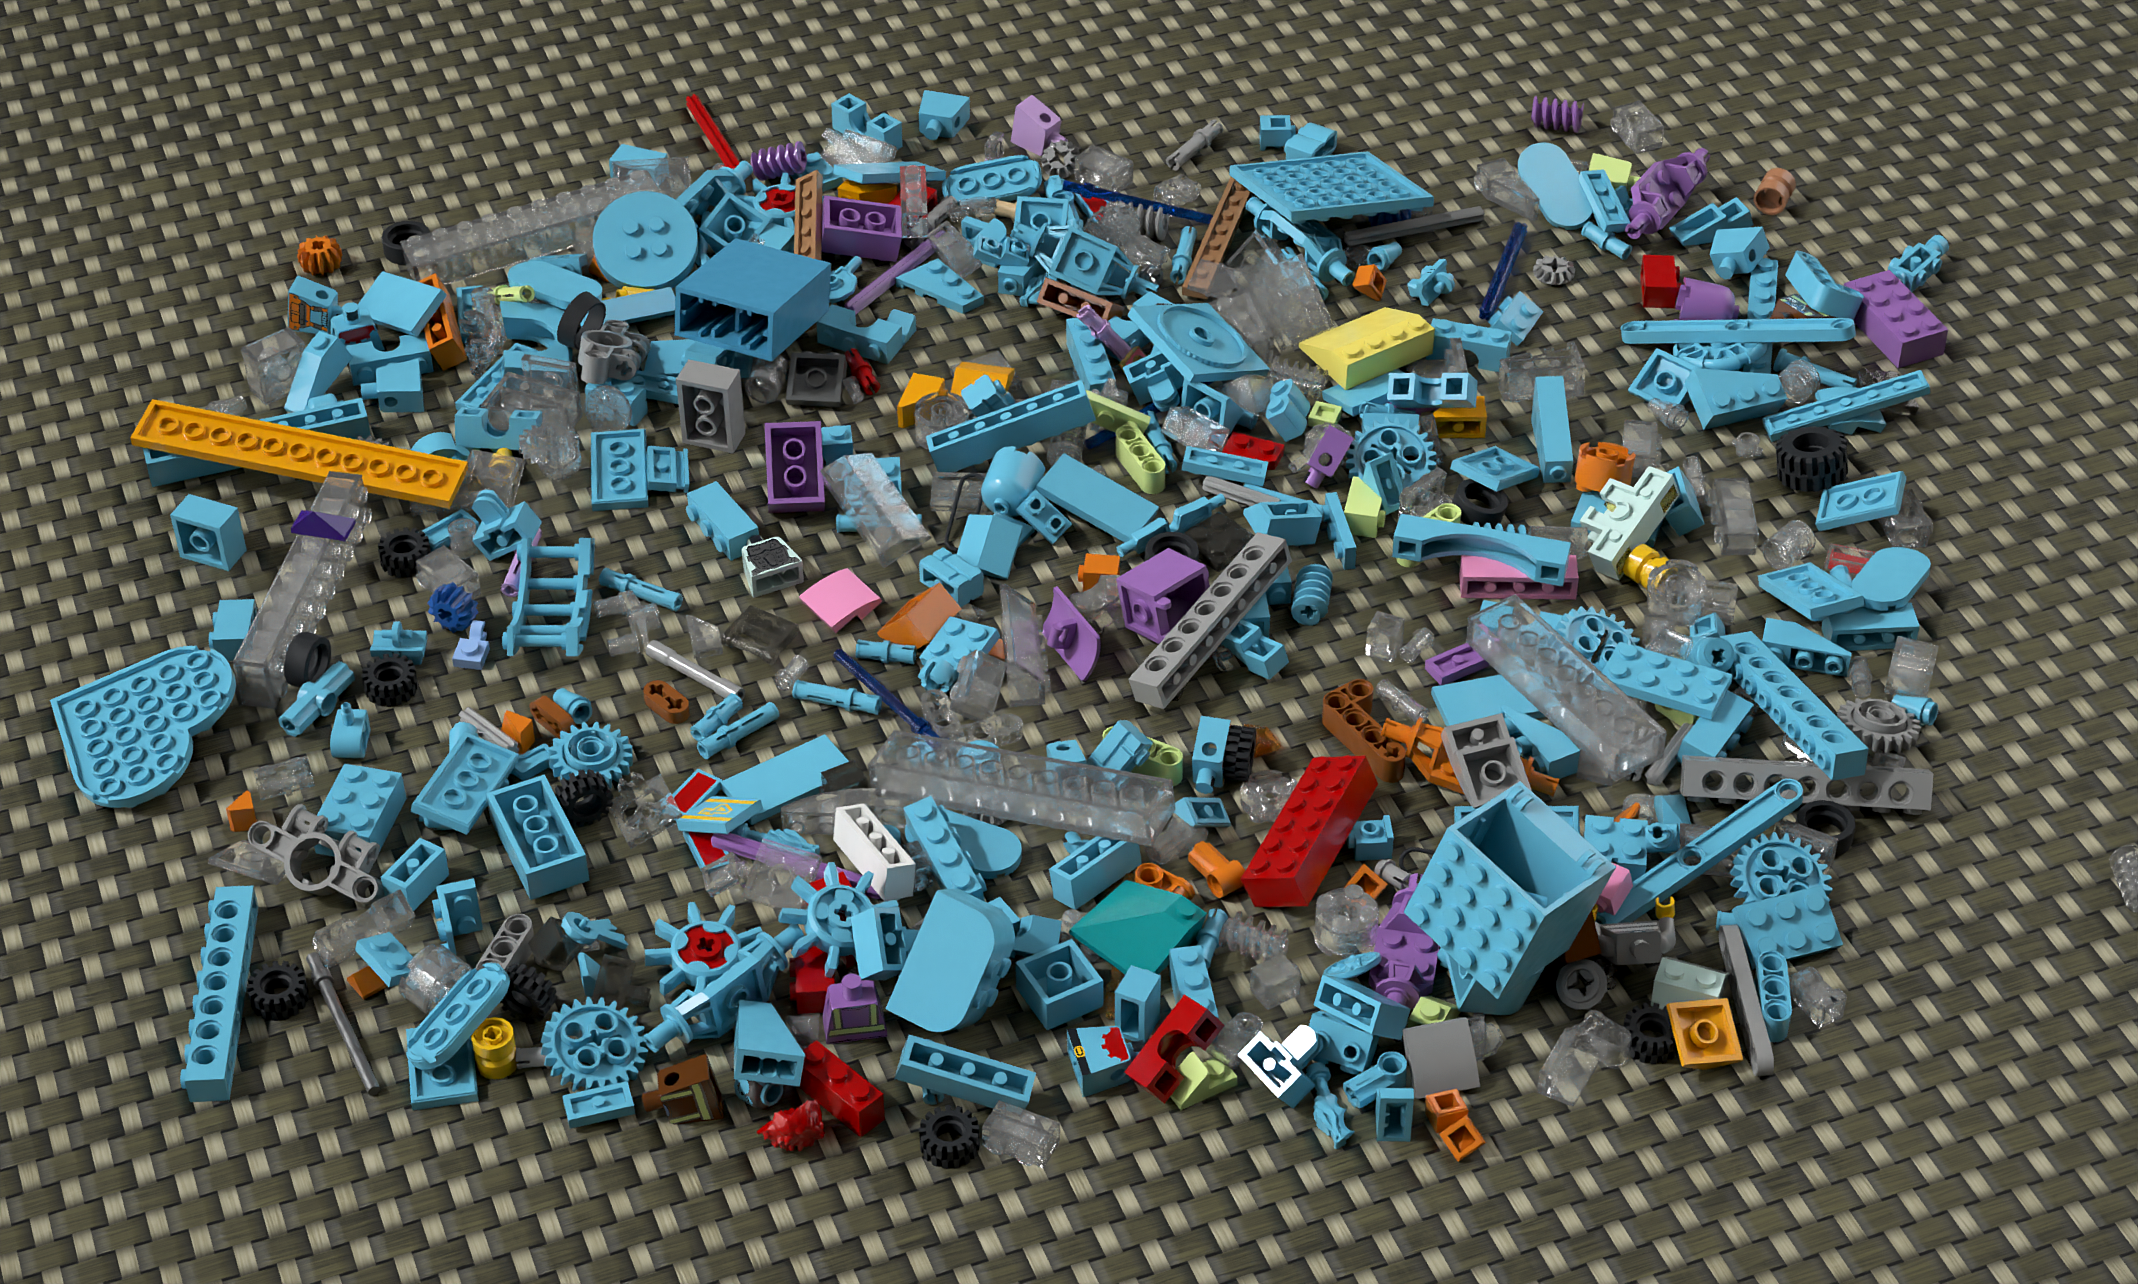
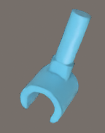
M1070 831L1065 834L1068 842L1063 843L1067 852L1071 854L1090 840H1081L1076 831Z

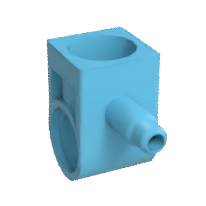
M344 702L341 705V709L337 710L330 739V749L333 758L365 757L371 731L367 710L352 709L348 702Z

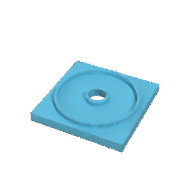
M1209 303L1131 307L1128 313V317L1189 383L1265 378L1270 371V368L1245 343L1240 334Z

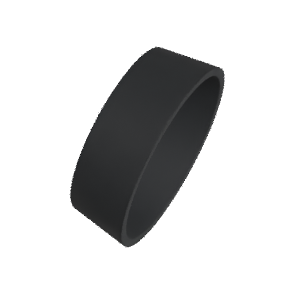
M587 291L577 295L561 317L557 329L558 342L579 350L583 332L601 329L606 315L605 304ZM588 313L586 321L577 333L580 323L582 322L585 315Z

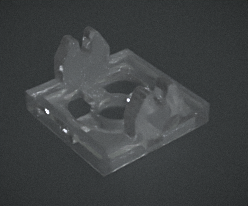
M491 304L485 314L476 310L465 311V318L469 321L459 320V324L464 332L470 334L465 341L466 347L464 350L469 359L471 374L477 377L482 376L507 340L500 306Z
M635 772L630 773L631 782H626L623 778L619 779L617 788L621 795L612 799L613 806L609 807L630 849L676 825V820L683 816L661 774L648 781H645L641 774ZM650 793H656L664 797L655 803L646 802L644 799ZM636 802L638 807L635 813L624 819L627 806ZM649 808L650 816L645 817L641 812Z

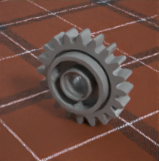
M1856 698L1855 703L1847 700L1846 705H1840V709L1837 712V717L1874 752L1889 753V751L1894 750L1901 753V748L1910 750L1911 745L1916 746L1921 731L1920 721L1914 719V713H1905V707L1901 708L1894 702L1891 703L1883 699L1867 698L1866 700Z

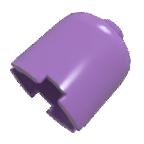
M1684 277L1685 285L1680 286L1675 309L1680 310L1679 320H1737L1739 306L1735 305V296L1728 287Z

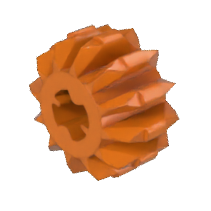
M316 235L315 238H306V242L299 244L297 258L304 273L311 272L312 276L316 274L324 275V273H333L334 269L340 268L342 250L335 238L329 239L327 235L323 237Z

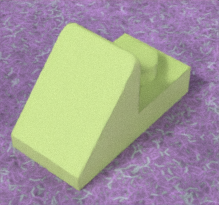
M1191 1052L1176 1069L1185 1078L1170 1097L1178 1108L1183 1110L1236 1086L1237 1075L1221 1055L1202 1063L1195 1052Z

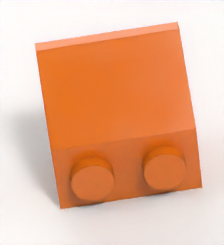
M939 582L910 599L877 634L880 638L890 640L895 644L916 645L917 649L923 645L927 647L949 616L954 617L962 608Z

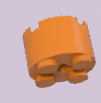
M1590 442L1582 444L1579 449L1574 478L1577 483L1576 489L1583 492H1601L1610 478L1630 486L1636 455L1634 452L1629 455L1628 448L1613 443L1598 442L1597 447H1590Z

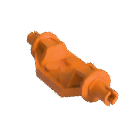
M1421 717L1418 718L1416 724L1412 727L1386 718V723L1383 725L1380 736L1406 744V757L1411 758L1428 782L1464 794L1441 738L1444 728L1424 724V719ZM1419 742L1434 749L1431 759L1417 748ZM1530 756L1529 760L1521 757L1531 789L1554 797L1560 779L1534 771L1532 765L1535 758Z

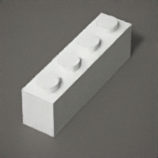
M864 803L837 807L833 840L862 875L867 871L874 874L871 886L884 901L899 900L900 898L913 896L916 863Z

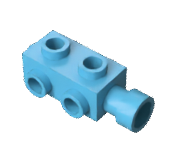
M1935 235L1925 245L1917 243L1914 247L1909 245L1905 248L1900 259L1895 257L1891 260L1888 270L1913 292L1918 286H1923L1932 274H1936L1942 265L1940 257L1949 250L1948 241L1941 235Z

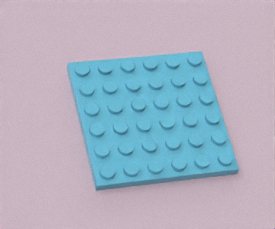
M1368 151L1230 165L1229 175L1294 224H1303L1305 220L1312 219L1328 221L1330 217L1350 219L1353 215L1358 214L1375 216L1377 212L1396 214L1404 209L1422 211L1424 207H1432L1434 203L1433 195Z

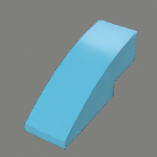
M1736 197L1720 207L1711 203L1671 226L1669 230L1683 246L1699 245L1713 242L1718 229L1748 228L1753 226L1750 210Z

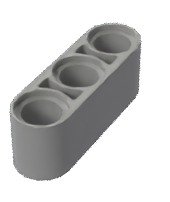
M514 914L504 921L476 965L477 971L485 968L483 964L497 963L505 971L509 966L512 967L513 964H518L520 967L521 964L526 963L535 948L533 926L529 916Z

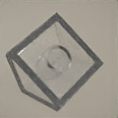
M1246 374L1216 387L1215 390L1232 399L1246 411L1256 416H1266L1267 406L1270 403L1271 389L1277 382L1275 377Z

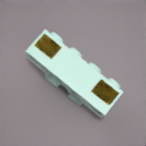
M1648 466L1634 487L1611 478L1608 480L1600 492L1602 500L1606 501L1604 503L1607 508L1605 513H1600L1596 511L1595 507L1590 506L1580 519L1581 526L1591 531L1587 540L1593 542V545L1588 550V554L1595 571L1616 580L1621 579L1624 574L1623 566L1628 555L1635 547L1648 541L1680 495L1672 474Z

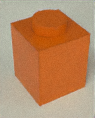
M1086 553L1084 565H1079L1078 582H1083V594L1117 596L1118 586L1116 578L1120 577V556Z

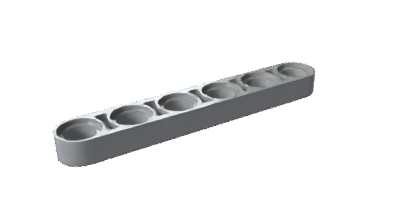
M1737 924L1721 925L1719 928L1720 950L1726 972L1729 973L1728 980L1753 1074L1755 1076L1773 1075V1052L1739 926Z

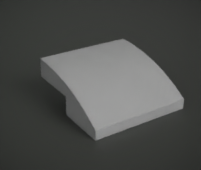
M1466 1017L1402 1029L1406 1061L1410 1065L1412 1088L1414 1089L1416 1099L1456 1088L1458 1091L1480 1087L1476 1056Z

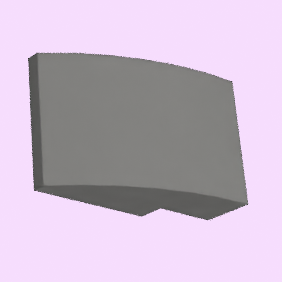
M1502 713L1444 727L1441 738L1461 789L1473 808L1481 807L1519 781L1531 790L1515 739L1510 737Z

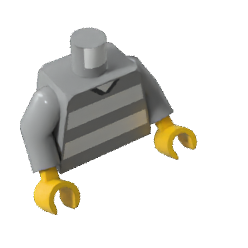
M1659 897L1656 898L1655 914L1659 921L1611 924L1595 922L1602 952L1598 956L1616 965L1661 962L1662 954L1673 949L1676 943L1673 919L1675 915L1674 898L1670 897L1669 905H1661ZM1597 904L1592 908L1594 921H1596L1598 912Z

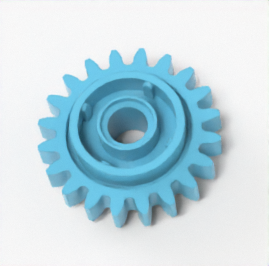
M583 722L582 729H577L571 725V733L561 731L560 739L554 738L553 747H549V766L553 769V776L560 777L561 780L563 778L569 780V774L571 773L577 776L578 770H584L587 774L588 769H591L594 773L597 771L601 773L609 788H612V780L621 783L622 775H629V767L633 766L632 745L629 744L628 736L621 737L620 729L611 732L610 724H607L603 729L599 728L598 722H595L593 727L590 728Z

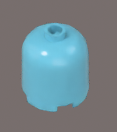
M1015 446L1003 447L996 452L981 487V497L986 507L993 513L998 512L1009 517L1020 516L1016 509L1035 490L1036 485L1044 477L1045 466L1034 453L1029 451L1028 454L1016 451L1017 447Z

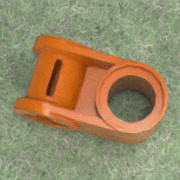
M1144 863L1138 866L1135 871L1136 883L1180 894L1190 901L1195 896V890L1187 880L1175 876L1156 864Z

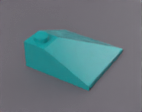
M1125 880L1070 928L1069 934L1123 974L1127 973L1131 965L1159 974L1169 965L1170 949L1188 947L1196 940V936L1199 930L1202 929L1207 913L1183 895Z

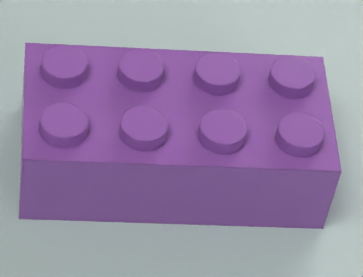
M1890 270L1844 283V286L1864 295V299L1853 320L1854 323L1897 368L1944 354L1948 329Z

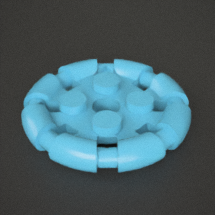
M1770 342L1675 343L1673 356L1702 369L1733 371L1740 369L1744 363L1750 365L1763 357L1770 346Z

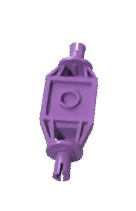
M1699 148L1695 153L1683 152L1677 158L1655 162L1631 187L1633 205L1629 210L1628 216L1631 223L1625 228V232L1632 228L1627 234L1630 238L1637 239L1642 233L1654 234L1658 230L1663 229L1684 206L1696 185L1703 182L1707 176L1705 163L1710 160V154L1704 158L1708 153L1706 149Z
M1418 873L1412 874L1409 877L1408 888L1399 890L1394 895L1393 906L1378 928L1374 952L1380 953L1382 960L1369 973V984L1375 992L1410 1009L1416 1006L1420 997L1432 993L1438 956L1436 955L1440 950V946L1404 913L1418 885L1416 883Z

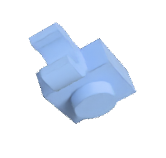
M473 620L469 639L460 638L452 657L454 667L482 670L490 650L489 642L485 641L487 632L483 631L485 621Z

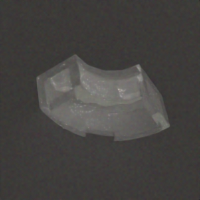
M1100 575L1098 583L1091 589L1071 594L1070 602L1097 634L1103 633L1104 628L1113 622L1118 624L1123 618L1116 578L1121 575Z

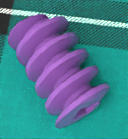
M1534 96L1531 121L1533 120L1535 128H1538L1541 122H1543L1545 129H1548L1551 123H1553L1554 130H1558L1561 124H1563L1565 132H1568L1571 125H1573L1574 132L1578 133L1582 124L1584 103L1581 108H1578L1577 101H1574L1571 107H1568L1567 100L1564 99L1561 106H1558L1557 98H1554L1551 105H1549L1547 97H1544L1541 104H1539L1537 96Z
M796 141L795 147L792 143H787L786 149L783 145H778L777 151L774 147H769L768 152L762 148L759 150L758 155L755 152L751 154L753 173L760 181H765L768 178L782 177L783 173H788L789 175L803 173L807 164L806 151L801 141Z

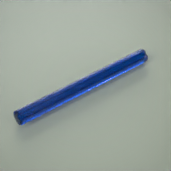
M1516 222L1513 226L1480 307L1479 318L1481 320L1486 319L1489 321L1495 314L1527 234L1528 226L1526 223Z

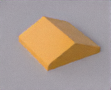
M961 362L955 369L950 399L964 400L961 390L970 384L974 385L975 381L984 374L988 375L993 382L998 379L1008 393L1015 368Z
M1728 998L1674 1002L1666 1005L1682 1067L1707 1070L1738 1063L1743 1060Z

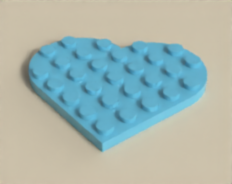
M197 646L177 647L51 699L50 702L73 778L82 794L91 802L110 808H133L138 804L165 794L182 776L190 763L193 754L192 736L209 730L213 723L224 714L234 697L236 679L226 658L213 649L205 651L199 650Z

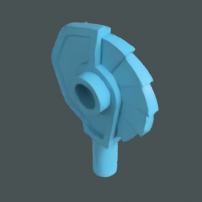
M854 256L845 267L840 266L837 270L831 271L829 303L833 304L841 300L844 301L854 293L857 278L853 273L862 264L860 257Z

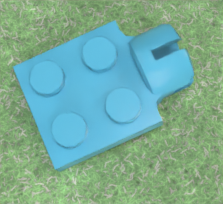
M949 616L919 657L924 666L920 670L918 678L921 679V685L924 689L934 695L939 687L944 684L937 693L938 696H943L949 692L958 678H970L1000 638L998 629Z

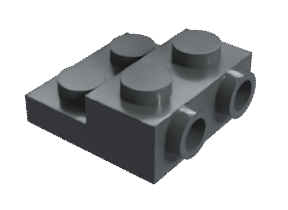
M810 351L792 352L786 394L787 405L841 407L842 391L845 388L847 371L845 355L835 352L827 354H816Z

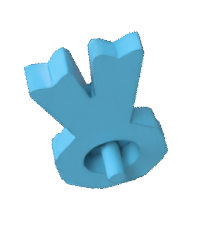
M567 912L562 920L561 927L564 928L567 936L579 944L591 945L597 939L621 949H626L629 945L624 940L625 936L623 934L615 932L617 928L611 924L609 919L590 921L579 913Z

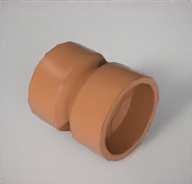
M1773 168L1767 171L1754 194L1753 200L1758 210L1768 215L1781 213L1796 187L1793 175L1781 168Z

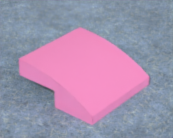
M848 568L823 578L799 596L801 601L835 633L855 616L862 620L882 602L881 598Z

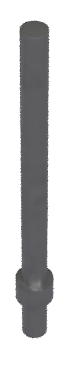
M312 952L306 957L312 971L311 979L316 989L321 990L368 1095L374 1096L380 1092L379 1084L332 985L334 982L329 969L323 966L318 953Z

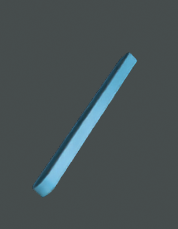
M1853 319L1631 321L1623 324L1620 328L1622 341L1628 344L1847 341L1856 336L1855 324Z
M1789 778L1774 784L1633 881L1631 891L1615 916L1605 911L1603 913L1597 912L1595 922L1611 924L1635 921L1655 907L1657 897H1659V903H1661L1748 843L1751 838H1755L1797 809L1803 801V787L1800 782ZM1790 789L1795 791L1797 796L1793 799H1785L1780 793ZM1689 856H1696L1700 858L1701 862L1695 866H1689L1684 863V859Z

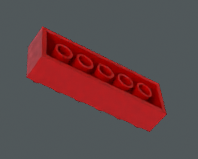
M1366 756L1314 757L1241 877V881L1254 907L1309 905L1378 785Z

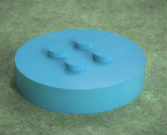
M639 191L626 194L614 200L603 210L594 227L593 248L600 271L614 286L619 289L627 286L657 290L667 287L674 288L689 275L697 260L698 236L692 216L681 203L662 193Z

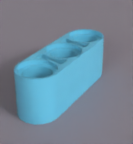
M1770 950L1762 952L1758 956L1754 985L1770 1042H1780L1787 1037L1792 1013L1786 958L1781 953Z

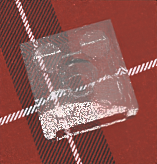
M290 327L241 347L249 389L265 406L289 395L299 362L303 356L302 353L306 348L305 342Z

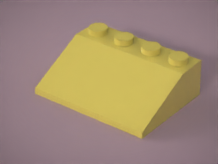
M1384 307L1299 342V348L1343 389L1348 390L1433 353L1435 328L1419 314Z

